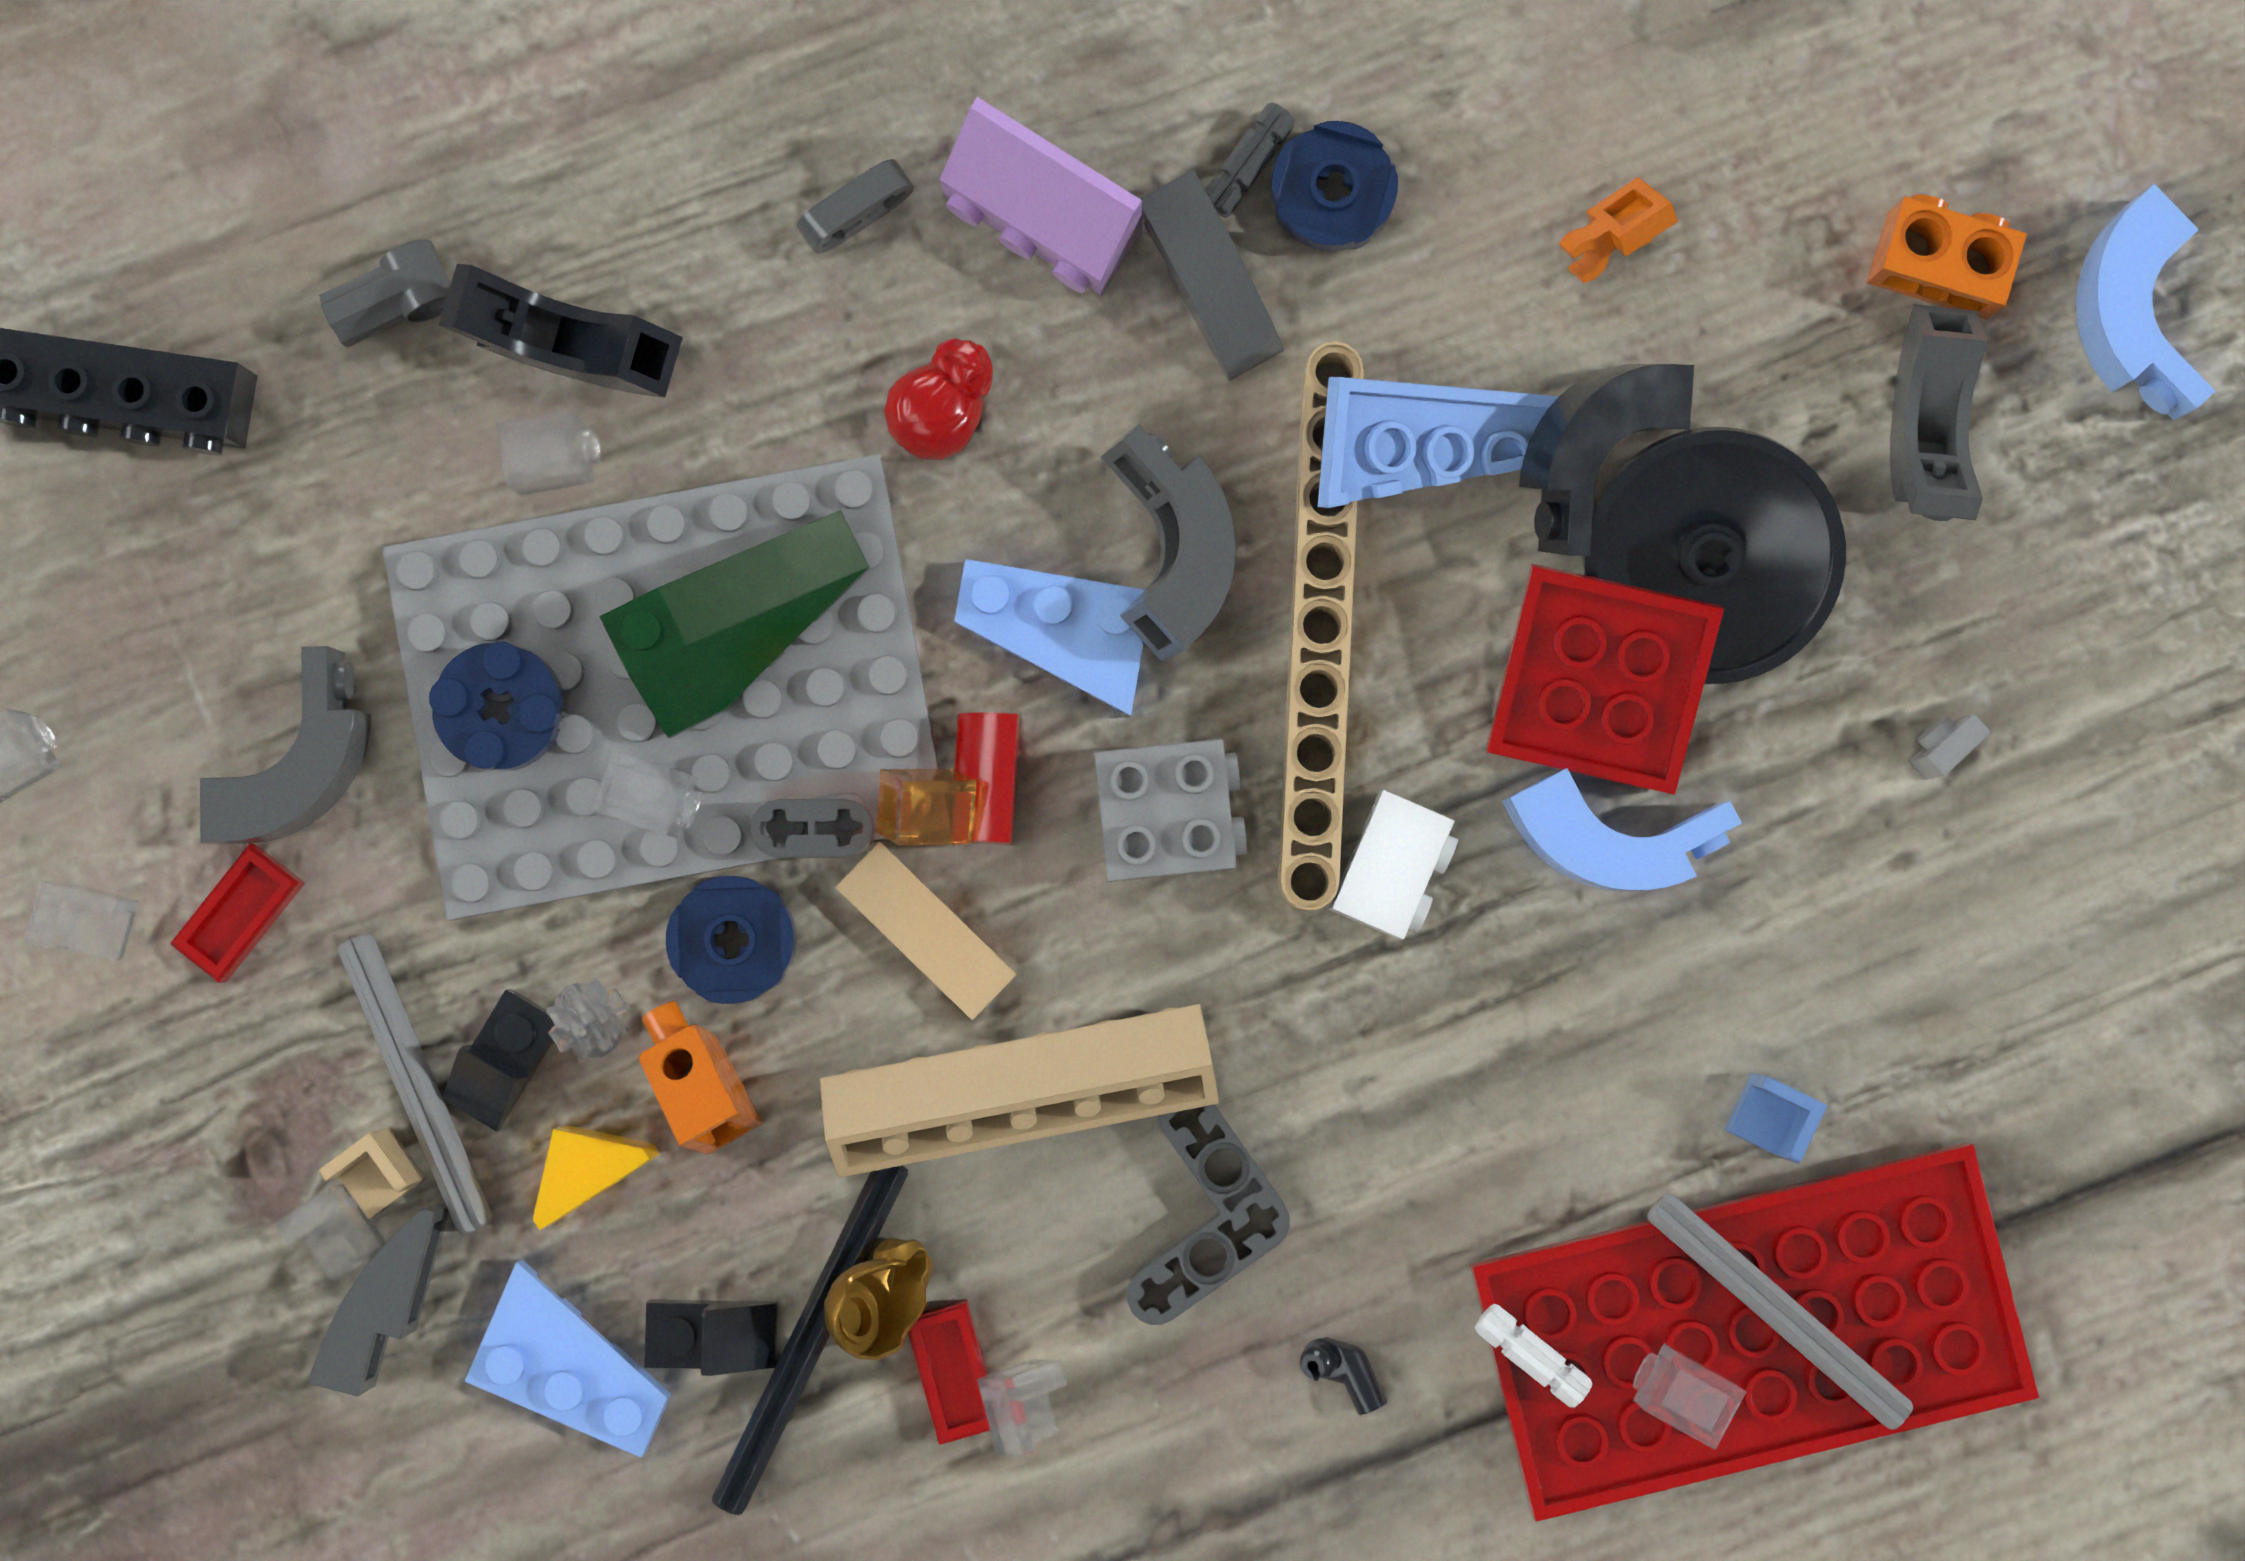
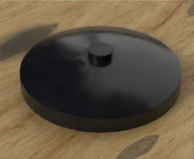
M1703 427L1679 432L1652 443L1630 458L1612 476L1593 508L1590 556H1583L1584 575L1722 606L1724 612L1705 684H1726L1757 677L1775 669L1799 653L1816 636L1831 614L1841 590L1846 566V540L1843 523L1834 498L1817 473L1799 455L1785 445L1756 432L1729 427Z

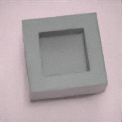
M1974 713L1955 718L1954 720L1945 715L1932 724L1918 738L1917 741L1923 748L1909 762L1926 780L1945 776L1981 743L1991 731Z

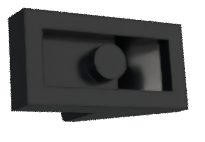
M505 989L473 1044L461 1046L442 1099L494 1131H500L565 1021L516 991Z
M650 1299L646 1302L644 1368L701 1369V1376L775 1368L777 1358L778 1302Z

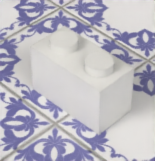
M1385 790L1379 792L1341 877L1337 894L1332 899L1328 909L1398 940L1405 938L1408 929L1418 933L1433 901L1432 897L1424 894L1433 870L1444 874L1458 843L1457 838L1449 835L1455 821Z

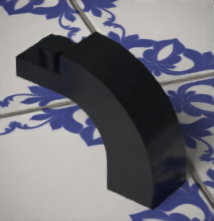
M468 264L456 265L439 322V326L477 341L476 346L526 365L601 387L664 398L667 394L683 339L682 336L635 315L599 312L560 302Z
M1624 364L1609 367L1579 380L1561 394L1547 409L1530 438L1524 455L1519 487L1542 489L1541 503L1538 505L1534 516L1535 533L1539 538V552L1568 556H1590L1594 490L1597 474L1603 460L1620 440L1634 432L1654 428L1690 430L1694 365Z

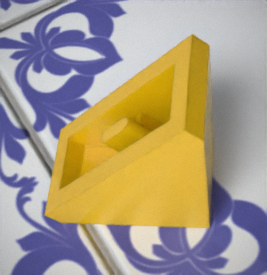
M570 1125L554 1128L533 1215L534 1223L539 1230L554 1224L661 1154L654 1144Z

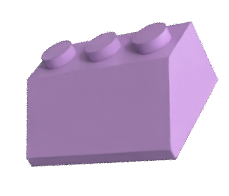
M979 97L975 99L939 179L943 195L948 199L945 206L958 218L972 226H977L982 220L1001 232L998 238L999 241L1018 256L1030 260L1033 254H1036L1055 266L1052 274L1072 290L1084 293L1088 287L1102 296L1142 234V200Z

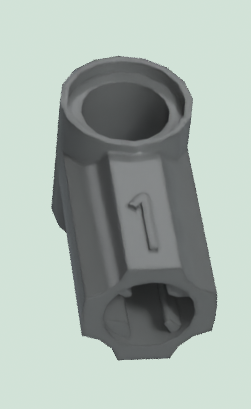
M417 240L398 246L381 258L379 261L380 267L319 295L323 313L341 344L348 348L401 322L419 323L442 315L451 282L432 241Z

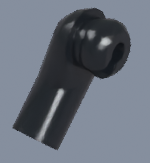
M1329 1337L1314 1339L1306 1345L1299 1362L1303 1374L1314 1381L1323 1378L1345 1384L1358 1415L1375 1411L1387 1403L1366 1353L1359 1346Z

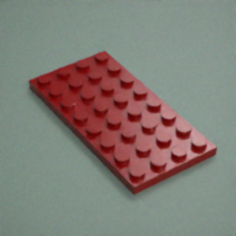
M1962 1143L1691 1210L1912 1402L1913 1410L1901 1426L1894 1430L1879 1422L1649 1220L1470 1264L1482 1314L1491 1305H1499L1517 1320L1515 1325L1520 1327L1523 1324L1566 1359L1565 1365L1568 1366L1572 1363L1587 1375L1593 1383L1589 1393L1575 1408L1568 1407L1552 1394L1549 1384L1543 1387L1503 1355L1500 1345L1495 1348L1489 1343L1531 1514L1536 1522L2039 1398L1974 1144Z

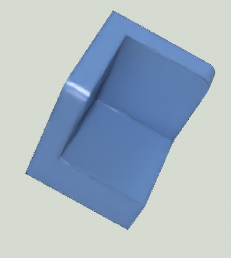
M1751 1073L1724 1130L1782 1159L1799 1164L1828 1105L1771 1077Z

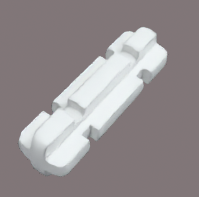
M1493 1304L1486 1309L1475 1326L1476 1332L1495 1348L1500 1345L1503 1355L1543 1387L1549 1384L1552 1394L1568 1407L1575 1408L1584 1400L1593 1384L1587 1375L1572 1363L1568 1366L1565 1365L1566 1359L1523 1324L1520 1327L1515 1325L1517 1320L1499 1305Z

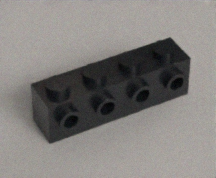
M0 328V423L23 428H35L37 419L57 421V430L85 437H97L99 428L121 431V440L146 446H160L161 437L183 440V449L217 456L222 455L223 446L246 448L258 375L238 362Z

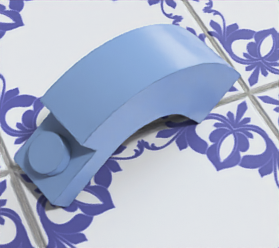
M2153 184L2130 201L2102 229L2093 242L2079 276L2076 295V316L2079 335L2085 353L2093 369L2107 388L2113 392L2135 380L2140 386L2139 393L2143 400L2153 410L2160 414H2168L2174 421L2198 409L2215 390L2165 339L2154 316L2153 289L2161 268L2199 229Z
M1568 768L1556 772L1502 800L1521 837L1545 863L1574 881L1603 890L1620 892L1666 888L1696 877L1697 875L1685 853L1691 850L1695 859H1699L1730 843V840L1725 832L1742 824L1731 801L1717 803L1654 836L1633 837L1624 835L1607 827L1595 817L1585 803Z

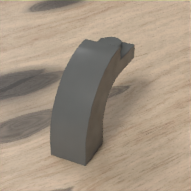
M1914 304L1897 370L1890 432V472L1894 499L1899 502H1908L1911 514H1919L1935 521H1948L1952 518L1976 520L1983 500L1969 452V421L1972 398L1988 344L1980 317L1975 310Z
M1138 424L1116 441L1101 458L1147 508L1159 532L1161 557L1157 573L1148 588L1120 617L1163 663L1185 651L1206 630L1220 611L1233 578L1236 552L1235 532L1231 512L1224 493L1210 468L1201 457L1197 456L1180 469L1173 462L1172 454L1167 445L1157 436L1147 433Z
M328 646L301 647L302 720L294 744L279 762L265 771L250 776L200 778L201 843L219 845L252 844L283 838L314 823L325 815L346 793L361 767L367 750L371 714L354 709H346V700H351L354 694L355 679L351 663L345 662V652Z

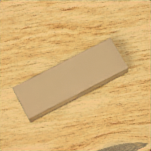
M880 841L835 887L972 1021L1017 976V973Z

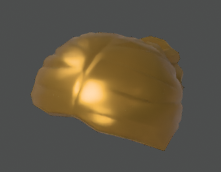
M891 1237L874 1250L873 1260L859 1263L849 1268L835 1280L824 1303L825 1324L830 1335L843 1351L857 1359L879 1360L896 1353L903 1346L908 1332L927 1307L926 1289L929 1285L930 1276L933 1275V1262L928 1256L924 1245L916 1239L907 1241Z

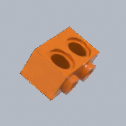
M1916 194L1911 196V198L1904 196L1887 212L1866 283L1946 308L1975 310L1978 312L1979 317L1987 320L2005 307L2027 233L2009 228L2010 223L1997 215L1975 213L1969 216L1949 210V204L1935 196ZM1906 231L1917 232L1926 239L1929 246L1928 256H1921L1910 250L1905 239ZM1967 250L1979 251L1986 257L1989 263L1988 275L1977 273L1970 267L1967 261Z

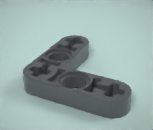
M1215 1104L1204 1106V1109L1197 1116L1207 1134L1212 1131L1215 1125H1219L1225 1134L1222 1137L1206 1142L1194 1157L1185 1148L1187 1145L1197 1142L1190 1129L1186 1125H1181L1175 1129L1170 1124L1169 1120L1173 1118L1176 1114L1175 1112L1158 1115V1121L1163 1133L1219 1212L1144 1264L1131 1276L1127 1287V1303L1131 1312L1140 1321L1150 1325H1163L1178 1317L1278 1246L1286 1237L1290 1227L1289 1213L1284 1202ZM1218 1149L1232 1150L1242 1161L1240 1176L1229 1185L1213 1183L1205 1173L1207 1157ZM1257 1203L1262 1210L1273 1206L1278 1212L1271 1219L1275 1230L1271 1234L1264 1236L1257 1229L1241 1239L1242 1243L1250 1248V1250L1239 1257L1232 1239L1218 1227L1225 1221L1231 1220L1232 1227L1236 1232L1250 1220L1246 1210L1250 1205ZM1203 1239L1219 1241L1227 1252V1260L1224 1267L1212 1275H1204L1197 1272L1189 1261L1192 1247ZM1178 1257L1184 1275L1198 1287L1187 1294L1181 1281L1168 1291L1167 1300L1170 1305L1167 1308L1160 1310L1154 1303L1144 1308L1139 1302L1145 1294L1142 1282L1148 1278H1151L1157 1285L1167 1281L1175 1275V1272L1166 1263Z

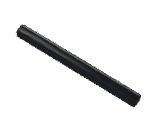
M903 1165L870 1172L712 1496V1503L721 1510L739 1516L746 1509L830 1336L825 1324V1299L832 1284L842 1273L859 1263L866 1262L908 1176V1169Z

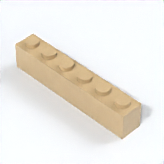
M1200 1004L1182 1008H1166L1156 1013L1120 1020H1105L1095 1025L1054 1033L1043 1032L1028 1038L992 1045H977L967 1050L931 1057H915L905 1062L869 1069H854L843 1074L820 1078L825 1141L838 1178L1219 1104L1214 1068Z

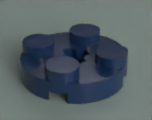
M1326 121L1314 125V129L1303 132L1297 138L1295 136L1286 143L1277 157L1271 180V198L1276 210L1275 215L1278 224L1284 230L1290 232L1296 240L1314 249L1333 252L1358 249L1365 246L1371 237L1379 232L1388 221L1398 193V175L1394 163L1392 166L1388 154L1382 149L1383 144L1375 134L1350 122ZM1332 171L1344 174L1343 185L1352 188V192L1348 197L1339 196L1336 202L1325 199V192L1316 186L1318 179L1328 180Z
M494 642L473 646L454 657L441 672L439 680L432 686L429 693V703L432 708L433 724L438 737L447 750L456 758L484 770L512 771L536 762L553 746L560 731L558 726L561 721V708H564V693L555 672L542 658L510 643ZM491 692L499 696L510 693L514 701L507 707L511 718L503 724L494 717L486 720L483 715V710L487 706L485 698Z
M740 876L711 878L692 889L693 891L684 897L681 904L677 905L667 924L666 952L670 965L677 976L682 978L687 987L694 990L699 996L708 1001L721 1004H737L752 1001L778 986L783 981L787 970L793 962L797 944L794 919L779 893L754 879ZM736 921L739 932L748 933L749 936L748 946L740 947L738 957L734 959L727 958L726 948L716 947L714 942L715 934L724 933L727 928L726 922Z

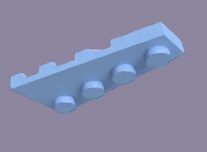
M1329 377L1318 507L1331 508L1347 505L1353 501L1382 498L1402 494L1403 491L1428 486H1442L1461 482L1460 480L1521 470L1527 446L1537 424L1559 396Z

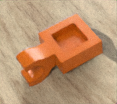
M1637 177L1587 210L1586 213L1590 223L1566 234L1559 242V245L1573 259L1584 253L1581 259L1571 264L1568 268L1570 273L1582 283H1587L1596 279L1604 271L1609 257L1615 249L1624 256H1628L1638 248L1650 243L1657 235L1677 223L1678 219L1672 202Z

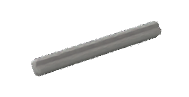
M366 934L349 939L338 947V953L455 1228L460 1234H466L481 1228L492 1221V1213L373 936Z
M1666 1193L1656 1201L1647 1215L1648 1220L1884 1426L1894 1430L1904 1423L1913 1410V1404L1907 1397L1677 1197Z

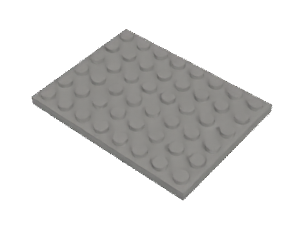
M880 454L382 547L447 920L454 921L784 859L769 856L759 850L753 842L750 832L751 820L757 809L766 802L777 799H848L856 801L866 807L874 818L876 831L873 842L950 827L884 464ZM841 510L870 569L818 621L813 622L784 650L785 653L771 667L768 666L742 692L743 695L727 711L671 739L667 738L628 676L599 616L659 586ZM507 642L536 654L555 672L564 693V708H561V721L558 726L560 731L555 743L539 760L518 770H484L459 760L441 742L433 724L432 708L429 703V693L432 686L439 680L441 672L454 657L468 648L483 643ZM494 692L488 694L485 698L487 706L483 710L485 719L494 717L501 721L502 724L507 722L511 718L507 707L514 701L512 695L507 693L506 695L499 696ZM850 810L841 811V817L838 822L818 823V834H831L839 837L841 847L850 846L851 837L856 834H862L863 831L862 823L851 819ZM778 811L775 822L765 823L764 833L765 835L775 837L778 848L785 847L787 836L808 835V823L788 821L785 811Z

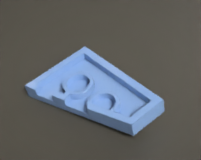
M965 559L954 619L957 625L1020 659L1034 664L1060 678L1063 682L1092 695L1131 717L1144 642L1120 615L1145 591L1144 589Z
M524 1260L517 1261L465 1382L642 1458L648 1450L671 1393L615 1342L610 1343L582 1318V1313L566 1298L561 1299L537 1277L539 1274Z

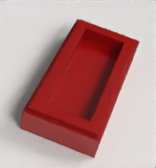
M249 843L174 937L170 945L218 983H226L303 887L305 882L260 846Z
M968 1300L923 1312L908 1332L939 1445L1001 1428L1002 1421Z

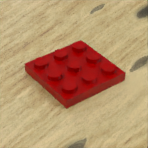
M1531 563L1486 745L1487 753L1562 770L1568 768L1571 772L1675 795L1724 612L1723 607Z

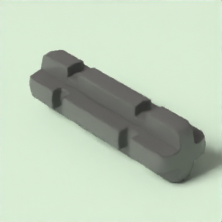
M1270 102L1264 107L1255 120V130L1252 128L1248 129L1220 168L1221 177L1214 176L1205 189L1218 215L1223 218H1227L1232 214L1241 201V191L1248 192L1276 153L1275 149L1277 147L1275 144L1282 145L1294 127L1295 118L1276 103Z

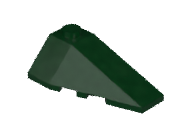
M839 510L659 586L599 617L628 676L667 738L671 739L727 711L743 695L742 692L768 666L771 667L785 653L784 650L813 622L818 621L870 569V566L842 511Z

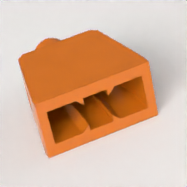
M676 1001L662 1004L642 1017V1021L654 1046L643 1051L638 1056L639 1062L679 1146L710 1155L764 1124L713 1032L697 1024L689 1026ZM693 1061L691 1071L685 1076L687 1066Z

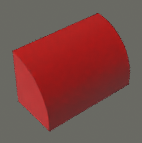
M988 712L957 714L950 842L1013 846L1021 719L1018 714Z

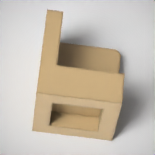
M390 1127L369 1132L318 1170L325 1182L339 1178L368 1219L382 1213L427 1179Z

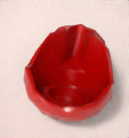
M954 338L943 341L937 346L930 364L907 372L894 383L888 391L884 414L888 432L899 446L919 459L943 460L965 449L980 422L984 405L983 398L988 395L993 380L992 362L986 349L971 340Z

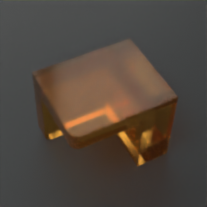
M880 769L876 832L898 845L969 844L973 837L976 780L954 769Z

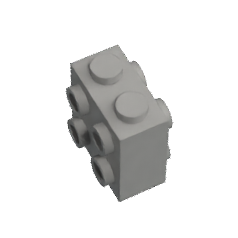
M1223 739L1094 752L1108 882L1234 870L1237 868L1236 856L1247 855L1243 816L1231 817L1229 792L1240 791L1237 753L1225 754Z

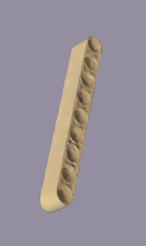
M1337 341L1322 344L1310 355L1302 380L1278 887L1284 901L1294 909L1302 911L1321 909L1329 904L1337 894L1340 878L1357 501L1343 505V510L1340 513L1327 517L1314 511L1309 499V495L1319 488L1322 450L1314 443L1312 433L1315 429L1325 425L1328 388L1321 385L1316 378V370L1323 364L1335 363L1346 370L1349 378L1363 379L1364 375L1362 359L1357 351L1348 344ZM1322 549L1332 552L1340 562V574L1330 580H1321L1314 577L1309 572L1306 558L1310 553ZM1315 612H1322L1331 616L1337 624L1338 632L1336 639L1325 644L1315 643L1310 640L1303 628L1306 616ZM1310 675L1324 676L1334 687L1335 695L1333 702L1322 708L1310 706L1301 696V681ZM1314 737L1321 739L1328 745L1332 758L1327 769L1320 772H1312L1301 766L1297 757V749L1301 741ZM1304 801L1318 802L1327 811L1329 821L1327 828L1321 835H1304L1296 827L1294 812L1300 803ZM1302 864L1315 865L1322 871L1325 877L1326 884L1323 893L1312 901L1299 898L1291 888L1290 880L1292 873Z

